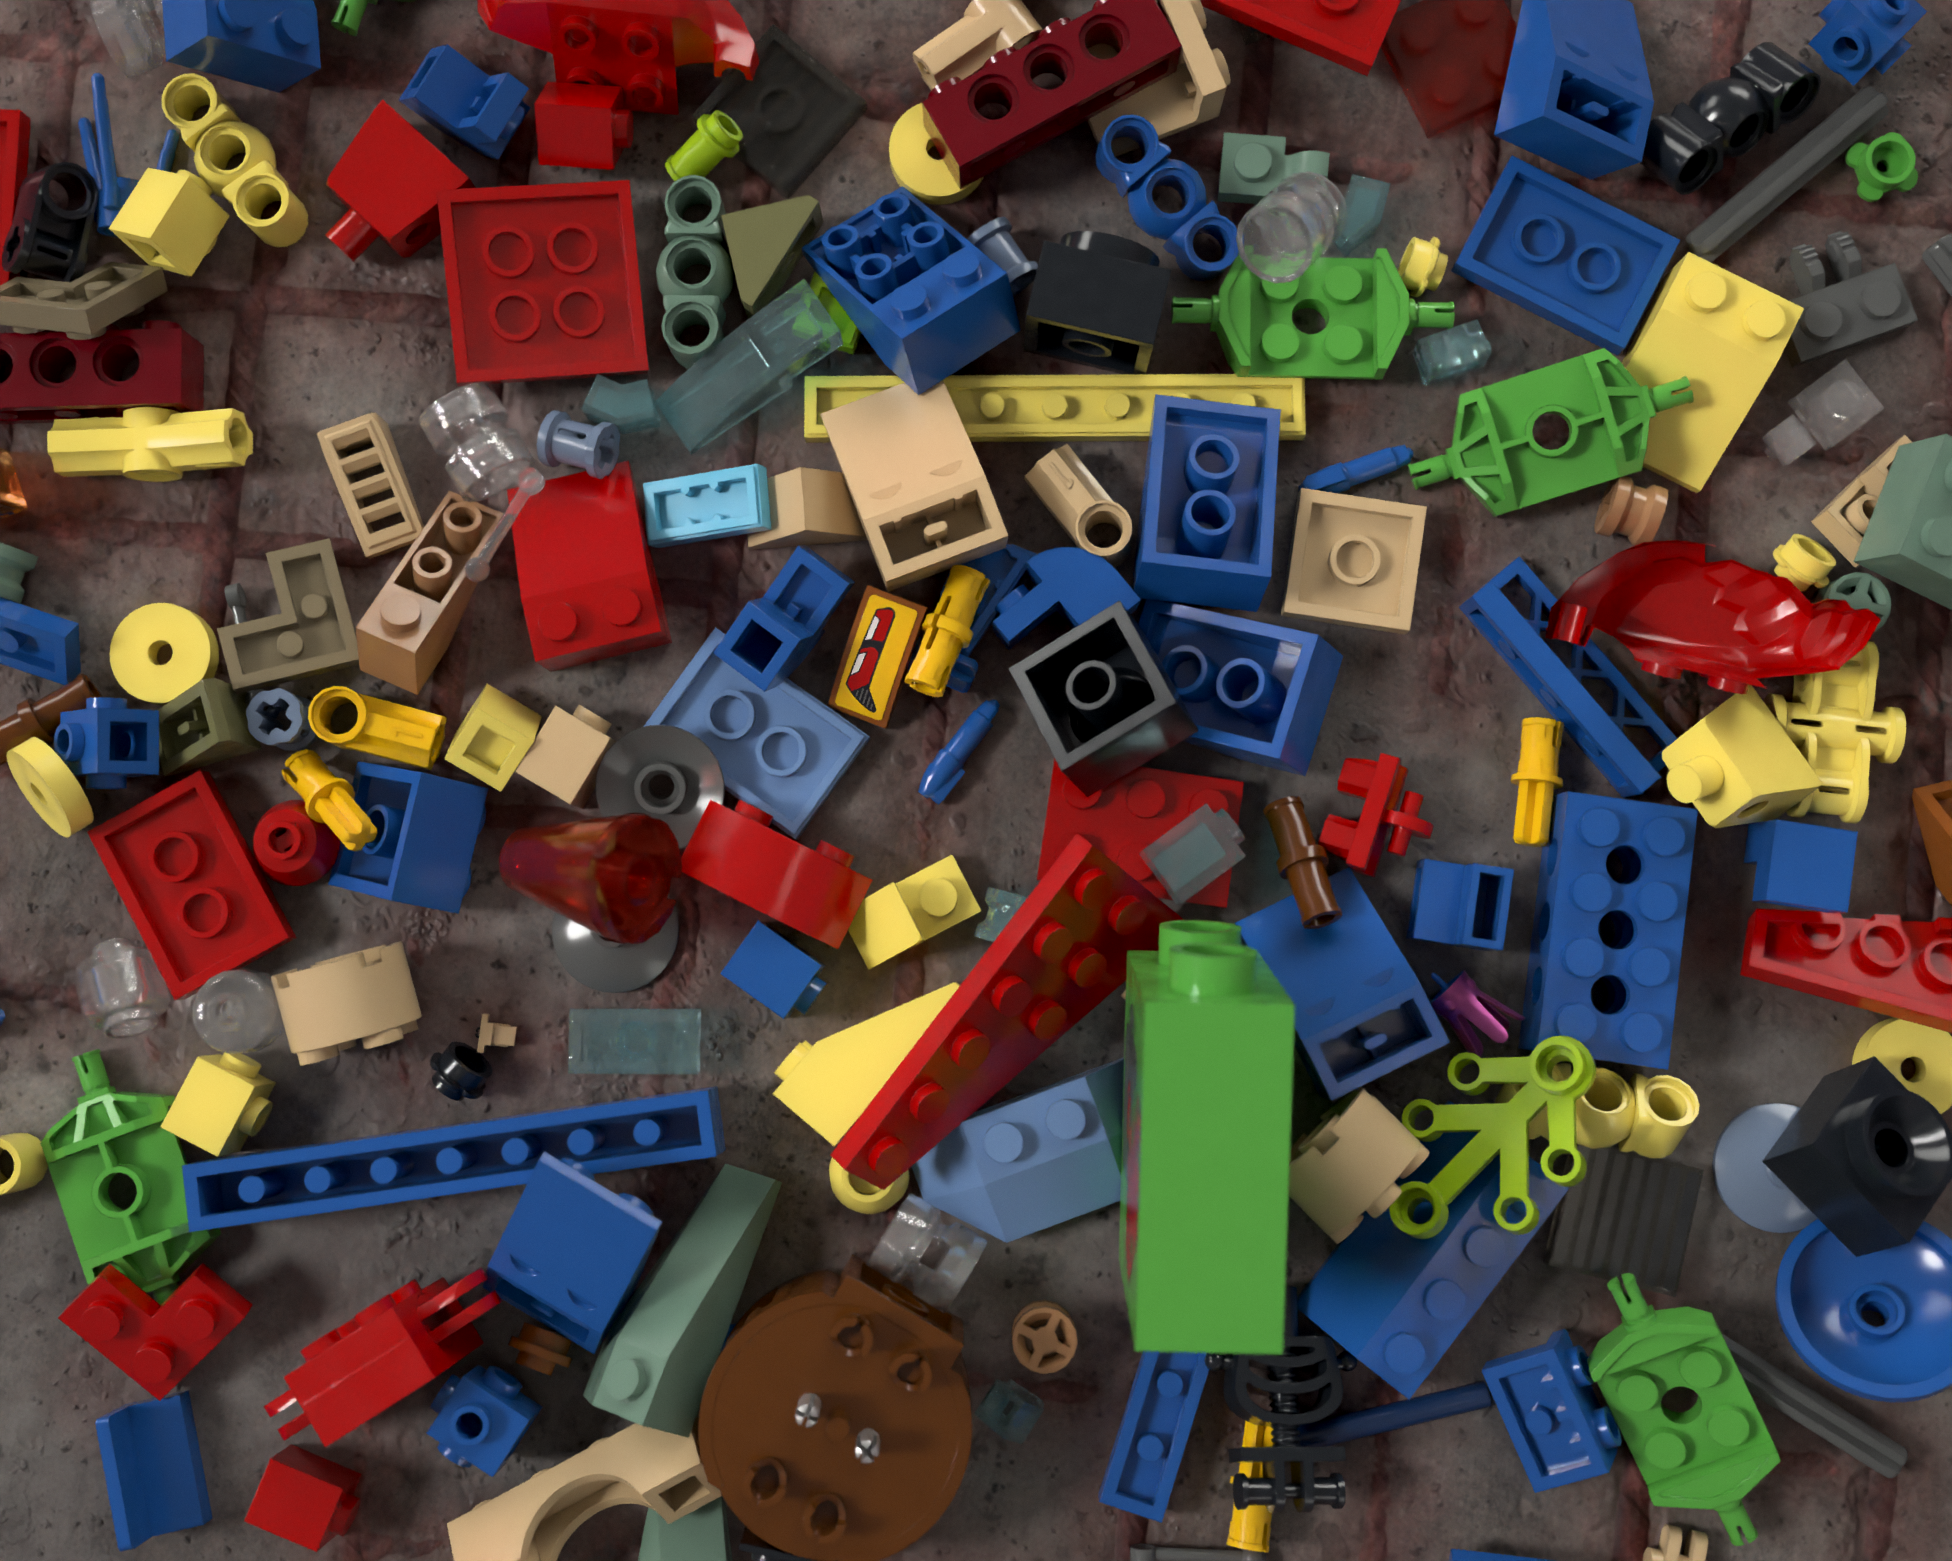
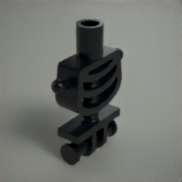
M1285 1286L1283 1354L1227 1353L1226 1356L1222 1353H1207L1204 1358L1205 1365L1209 1370H1225L1224 1398L1229 1409L1238 1417L1252 1424L1268 1426L1273 1429L1271 1431V1435L1274 1436L1271 1439V1442L1274 1443L1272 1447L1228 1449L1229 1463H1262L1263 1477L1247 1478L1244 1473L1235 1474L1233 1479L1234 1504L1237 1510H1246L1248 1506L1266 1505L1270 1513H1281L1284 1510L1286 1499H1293L1294 1506L1299 1513L1311 1512L1314 1505H1331L1333 1509H1342L1346 1499L1343 1476L1340 1473H1331L1329 1477H1314L1313 1463L1346 1461L1345 1447H1301L1298 1444L1301 1441V1438L1298 1437L1301 1432L1297 1428L1302 1424L1319 1421L1332 1414L1339 1407L1343 1397L1340 1370L1346 1372L1354 1370L1358 1364V1359L1349 1351H1343L1336 1356L1331 1337L1300 1336L1297 1287ZM1293 1350H1300L1302 1354L1296 1356ZM1314 1364V1372L1311 1377L1302 1382L1294 1380L1297 1378V1374L1294 1373L1297 1368ZM1249 1367L1267 1370L1270 1372L1267 1376L1270 1380L1255 1375ZM1319 1389L1315 1404L1307 1411L1299 1414V1410L1296 1409L1299 1406V1403L1296 1402L1299 1398L1298 1394ZM1248 1392L1269 1396V1400L1272 1401L1269 1407L1272 1410L1266 1411L1250 1399ZM1284 1463H1290L1292 1484H1285Z

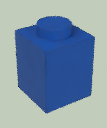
M759 920L720 973L783 1019L789 1018L795 1009L805 1015L827 985L826 982L818 977L825 968V964L769 924Z

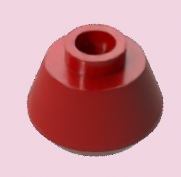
M288 800L273 806L261 817L254 831L252 845L258 866L270 879L283 885L304 886L316 882L330 871L339 853L340 840L326 823L315 822L308 816L304 800Z

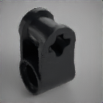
M61 162L32 172L23 180L19 188V197L13 223L3 247V270L13 274H18L21 270L53 281L72 282L83 275L88 255L87 243L95 208L98 203V188L95 179L85 168L76 163ZM51 180L58 182L66 190L68 195L66 210L58 207L52 201L49 194V183Z

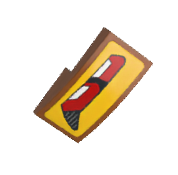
M867 585L842 655L827 707L887 729L904 686L905 677L909 672L907 667L929 609Z

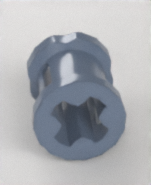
M1000 217L977 229L967 240L1007 272L1012 295L1015 296L1035 280L1038 263L1027 260L1010 235L1012 230L1011 223L1006 217Z
M552 410L541 423L537 438V455L540 462L545 466L558 467L563 463L584 468L591 477L603 479L611 474L619 456L620 433L618 427L613 423L602 422L596 426L571 420L570 415L564 411Z
M281 688L261 691L251 699L246 709L249 732L257 741L264 744L276 746L286 751H300L310 747L318 738L311 729L308 720V710L312 701ZM265 706H269L267 711L263 710ZM282 710L286 711L285 715L292 721L290 728L286 731L282 730L283 724L277 720V716Z

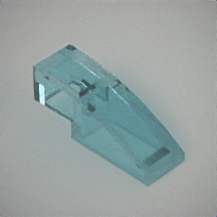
M803 279L746 320L681 375L655 403L692 455L793 387L792 379L842 346L843 340L840 329L806 280Z

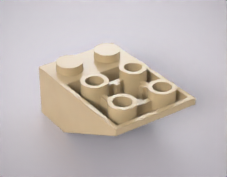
M944 380L920 395L915 393L906 383H902L820 414L888 592L951 569L953 565H961L1006 548L1008 533L985 473Z

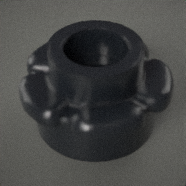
M455 1041L450 1043L442 1054L436 1052L430 1059V1065L436 1071L432 1076V1082L443 1095L456 1101H461L464 1098L478 1099L483 1095V1090L486 1087L485 1082L492 1075V1068L487 1059L481 1053H478L476 1049L465 1043Z

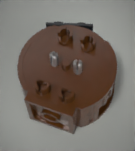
M854 1254L851 1255L840 1275L835 1274L829 1269L806 1273L778 1285L758 1299L736 1323L725 1342L726 1345L723 1351L720 1352L702 1396L698 1424L700 1455L707 1481L720 1489L721 1495L730 1509L745 1525L738 1550L751 1552V1558L754 1561H879L902 1551L922 1537L941 1518L954 1499L967 1468L971 1450L972 1413L968 1374L961 1352L964 1346L963 1320Z

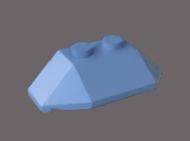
M1124 1057L971 1114L911 1166L923 1200L1006 1243L1120 1201Z

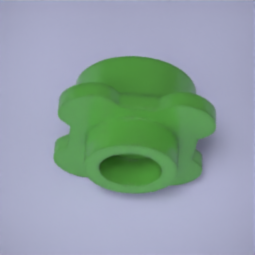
M1889 132L1875 139L1869 145L1857 142L1846 153V163L1854 168L1859 181L1857 194L1867 202H1875L1882 197L1883 193L1899 190L1907 192L1918 181V172L1914 168L1916 162L1914 150L1905 138L1898 133ZM1877 163H1883L1887 168L1886 172H1880L1877 169Z

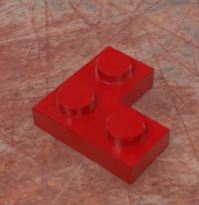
M204 1263L161 1305L113 1265L109 1264L65 1308L58 1319L156 1399L161 1401L246 1317L253 1304Z

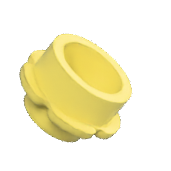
M1413 237L1403 254L1398 272L1406 288L1411 290L1410 295L1413 297H1420L1425 289L1435 291L1444 276L1448 255L1440 253V240L1437 237H1433L1430 242Z
M1793 534L1785 545H1779L1773 551V557L1778 563L1774 568L1776 575L1787 578L1799 591H1806L1810 585L1824 588L1829 584L1827 575L1836 565V560L1826 548L1813 539L1801 534Z

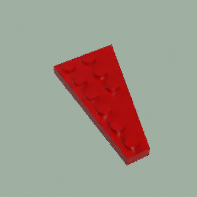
M1076 834L831 1153V1156L844 1170L885 1190L958 1127L961 1122L966 1120L1126 981L1127 950L1159 951V924L1184 919L1095 846Z

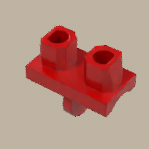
M1380 753L1378 762L1358 758H1346L1344 760L1338 779L1337 790L1341 794L1365 800L1359 822L1329 814L1324 822L1318 845L1325 847L1327 852L1345 860L1346 864L1356 873L1375 878L1390 829L1393 832L1387 852L1405 857L1411 836L1430 839L1434 825L1430 822L1417 818L1424 798L1421 794L1405 791L1399 812L1396 811L1409 771L1408 768L1400 765L1401 759L1398 757Z

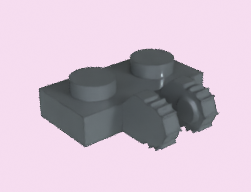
M1838 231L1828 235L1825 252L1828 255L1827 259L1830 260V266L1837 281L1836 284L1825 287V270L1812 244H1802L1791 248L1789 265L1794 273V279L1801 296L1788 301L1804 308L1785 347L1792 368L1905 329L1918 321L1896 264L1892 263L1862 274V258L1858 248L1855 247L1852 235L1850 236L1848 231Z

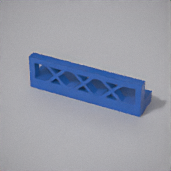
M1520 556L1517 557L1462 603L1459 609L1557 722L1561 721L1564 723L1565 732L1622 798L1642 794L1661 778L1658 772L1666 766L1662 760V751L1677 740V737L1590 637L1585 647L1571 643V668H1567L1540 637V631H1547L1548 621H1541V609L1549 617L1551 607L1556 603L1557 599ZM1513 577L1531 596L1529 620L1524 619L1499 590ZM1583 658L1594 670L1582 669ZM1581 678L1603 680L1613 691L1612 716H1608L1581 685ZM1625 706L1635 718L1624 717ZM1623 726L1645 728L1662 749L1647 761L1623 733Z

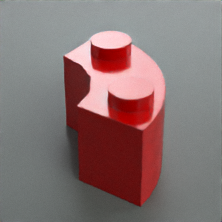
M710 800L676 869L798 931L839 949L873 881L850 869L855 857L820 840L814 851L770 829L769 826L774 816L742 800L738 801L734 811Z

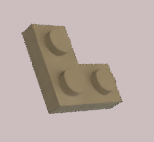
M107 262L72 282L15 277L0 285V325L12 326L14 332L21 334L52 330L66 332L68 338L75 340L99 337L107 332L106 326L122 317L134 316L143 312L145 309L144 304L168 291L163 267Z
M330 538L266 553L281 614L217 628L232 688L236 694L359 665L356 632Z

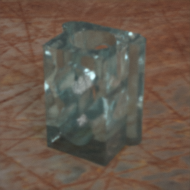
M1476 319L1418 339L1412 354L1420 371L1421 381L1423 385L1428 386L1483 367L1491 355V346L1489 341L1485 339L1479 321Z

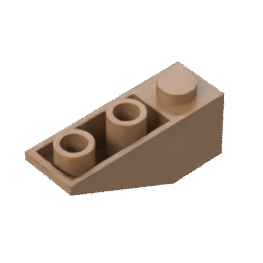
M450 490L448 491L356 626L361 671L416 695L419 694L451 643L505 524L506 514Z

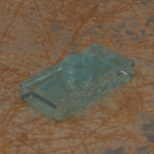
M571 1008L569 1009L568 1074L700 1073L701 1009Z

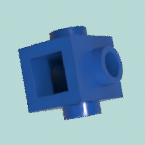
M1832 0L1818 15L1827 24L1808 44L1821 55L1824 64L1830 70L1841 74L1854 86L1872 67L1883 75L1912 46L1903 36L1927 11L1916 0Z
M86 698V709L60 713V725L57 727L54 736V750L75 777H86V789H127V777L159 775V711L127 709V699Z
M478 1364L465 1374L462 1379L452 1374L443 1385L430 1406V1409L438 1413V1416L426 1434L440 1442L437 1446L438 1450L453 1463L466 1468L471 1467L473 1464L491 1477H494L508 1462L543 1407L521 1393L522 1384L507 1371L496 1366H489L486 1370Z

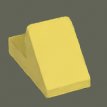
M950 855L896 884L893 882L863 899L848 931L868 970L982 911L953 855Z

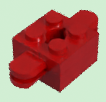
M483 1268L477 1269L451 1287L444 1277L424 1289L414 1279L368 1306L339 1328L333 1329L300 1350L306 1363L283 1377L290 1390L264 1406L270 1418L298 1401L304 1411L277 1429L283 1441L311 1424L326 1448L428 1383L481 1346L484 1342L471 1321L502 1302V1299L497 1291L494 1290L468 1308L463 1309L457 1298L488 1279Z

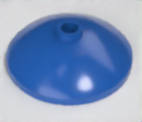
M1819 1219L1805 1227L1788 1246L1782 1258L1775 1285V1301L1780 1324L1791 1346L1800 1358L1814 1372L1832 1385L1848 1393L1874 1401H1917L1929 1398L1952 1386V1240L1936 1227L1923 1221L1909 1243L1855 1257ZM1866 1310L1875 1311L1883 1317L1885 1324L1882 1326H1872L1863 1319L1861 1313Z

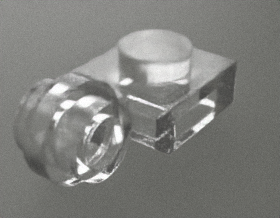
M1845 359L1787 402L1802 422L1800 423L1796 416L1792 414L1763 435L1761 438L1768 446L1763 452L1771 461L1778 458L1785 467L1817 444L1810 433L1827 451L1882 411L1884 407Z

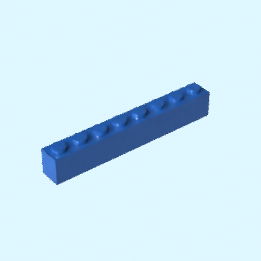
M718 1086L212 1158L182 1165L189 1232L527 1184L538 1160L544 1152L559 1161L562 1158L572 1159L582 1164L592 1174L716 1157L724 1152L726 1147Z

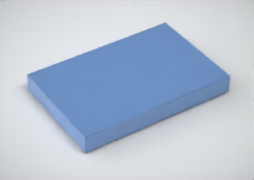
M715 627L643 727L649 725H670L687 730L699 737L707 744L719 761L724 777L725 790L739 800L774 816L772 823L795 840H798L868 743L870 736L788 678L773 689L765 692L713 654L726 635Z

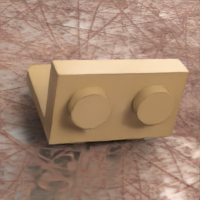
M1155 0L1182 45L1177 71L1088 119L1087 121L1097 144H1099L1109 124L1122 115L1134 114L1144 117L1154 126L1158 134V140L1219 116L1226 88L1230 85V73L1220 49L1211 50L1203 32L1206 29V17L1200 0ZM1096 44L1088 49L1089 53L1098 59H1110L1118 54L1113 47L1107 44ZM1118 137L1111 142L1112 152L1115 157L1140 147L1136 141L1128 137Z

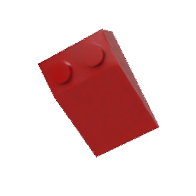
M629 461L616 463L611 474L603 479L591 477L587 471L507 489L520 595L535 662L552 672L672 643L653 557L647 542V532L632 467Z

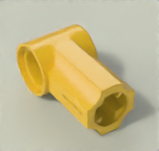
M332 686L320 691L314 696L308 710L310 727L319 738L341 749L356 750L432 770L436 759L439 757L445 737V716L359 694L343 686ZM354 703L358 711V719L355 726L346 733L335 734L331 727V716L334 710L340 705Z

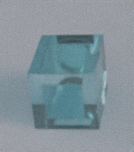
M1206 803L1142 850L1139 855L1176 905H1179L1246 857L1238 846L1245 840V837L1235 821L1223 808L1214 814Z

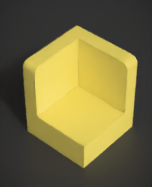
M486 684L454 734L444 759L501 792L533 744L541 716L498 689Z

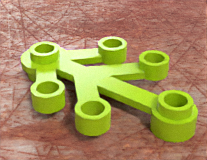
M1554 1036L1543 1040L1527 1057L1481 1058L1475 1053L1463 1052L1456 1055L1450 1061L1447 1069L1448 1079L1455 1088L1466 1095H1479L1490 1084H1526L1508 1103L1435 1105L1427 1099H1416L1405 1107L1402 1113V1124L1419 1141H1434L1444 1132L1478 1133L1428 1184L1411 1181L1399 1187L1402 1192L1389 1207L1391 1219L1398 1229L1418 1239H1428L1439 1234L1448 1220V1205L1500 1153V1196L1495 1201L1493 1208L1495 1220L1502 1228L1512 1234L1523 1235L1531 1232L1539 1221V1209L1534 1200L1529 1197V1123L1546 1105L1550 1146L1545 1149L1541 1156L1542 1171L1547 1178L1562 1187H1571L1582 1181L1587 1171V1163L1582 1153L1577 1150L1576 1100L1586 1094L1591 1088L1596 1075V1065L1590 1051L1580 1041L1568 1036ZM1561 1061L1572 1062L1573 1072L1567 1080H1553L1552 1070L1557 1063ZM1469 1064H1478V1078L1469 1084L1461 1083L1460 1073L1462 1069ZM1424 1110H1431L1434 1116L1432 1125L1423 1131L1416 1130L1415 1119L1417 1115ZM1562 1154H1571L1575 1162L1572 1171L1563 1176L1555 1175L1553 1171L1555 1159ZM1422 1202H1430L1433 1207L1432 1217L1426 1223L1417 1224L1414 1219L1415 1208ZM1514 1202H1524L1527 1208L1525 1218L1516 1224L1509 1223L1506 1218L1507 1208Z

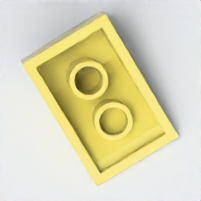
M1688 252L1665 275L1622 361L1623 366L1640 387L1647 385L1649 390L1652 387L1686 376L1691 386L1687 389L1671 393V395L1674 396L1692 390L1694 397L1693 403H1686L1658 412L1655 417L1650 418L1647 449L1642 467L1695 493L1700 492L1776 367L1804 308Z
M957 981L819 1040L813 1046L806 1040L803 1043L800 1042L774 1072L783 1082L773 1094L835 1146L867 1108L956 992L960 984Z

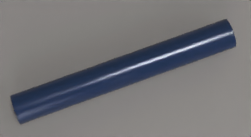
M1479 1381L1413 1397L1410 1400L1405 1399L1313 1423L1302 1424L1297 1428L1301 1432L1298 1435L1301 1438L1298 1444L1301 1447H1327L1491 1407V1400L1485 1382Z

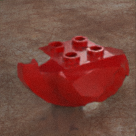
M477 0V10L488 26V30L553 54L556 82L621 86L623 109L679 115L675 67L692 63L713 62L714 76L721 77L722 72L728 68H735L744 73L746 80H753L759 63L755 43L741 15L728 0Z
M1668 540L1643 542L1620 551L1578 577L1551 607L1545 638L1564 640L1585 647L1593 629L1597 628L1615 637L1625 645L1634 655V660L1642 663L1641 669L1646 672L1667 678L1681 679L1683 669L1698 672V675L1708 678L1707 685L1746 695L1749 685L1766 688L1757 678L1840 670L1843 664L1866 646L1881 619L1867 608L1856 610L1851 608L1846 600L1824 599L1811 604L1787 578L1774 577L1767 572L1755 570L1732 559L1705 563V545L1716 547L1713 544Z

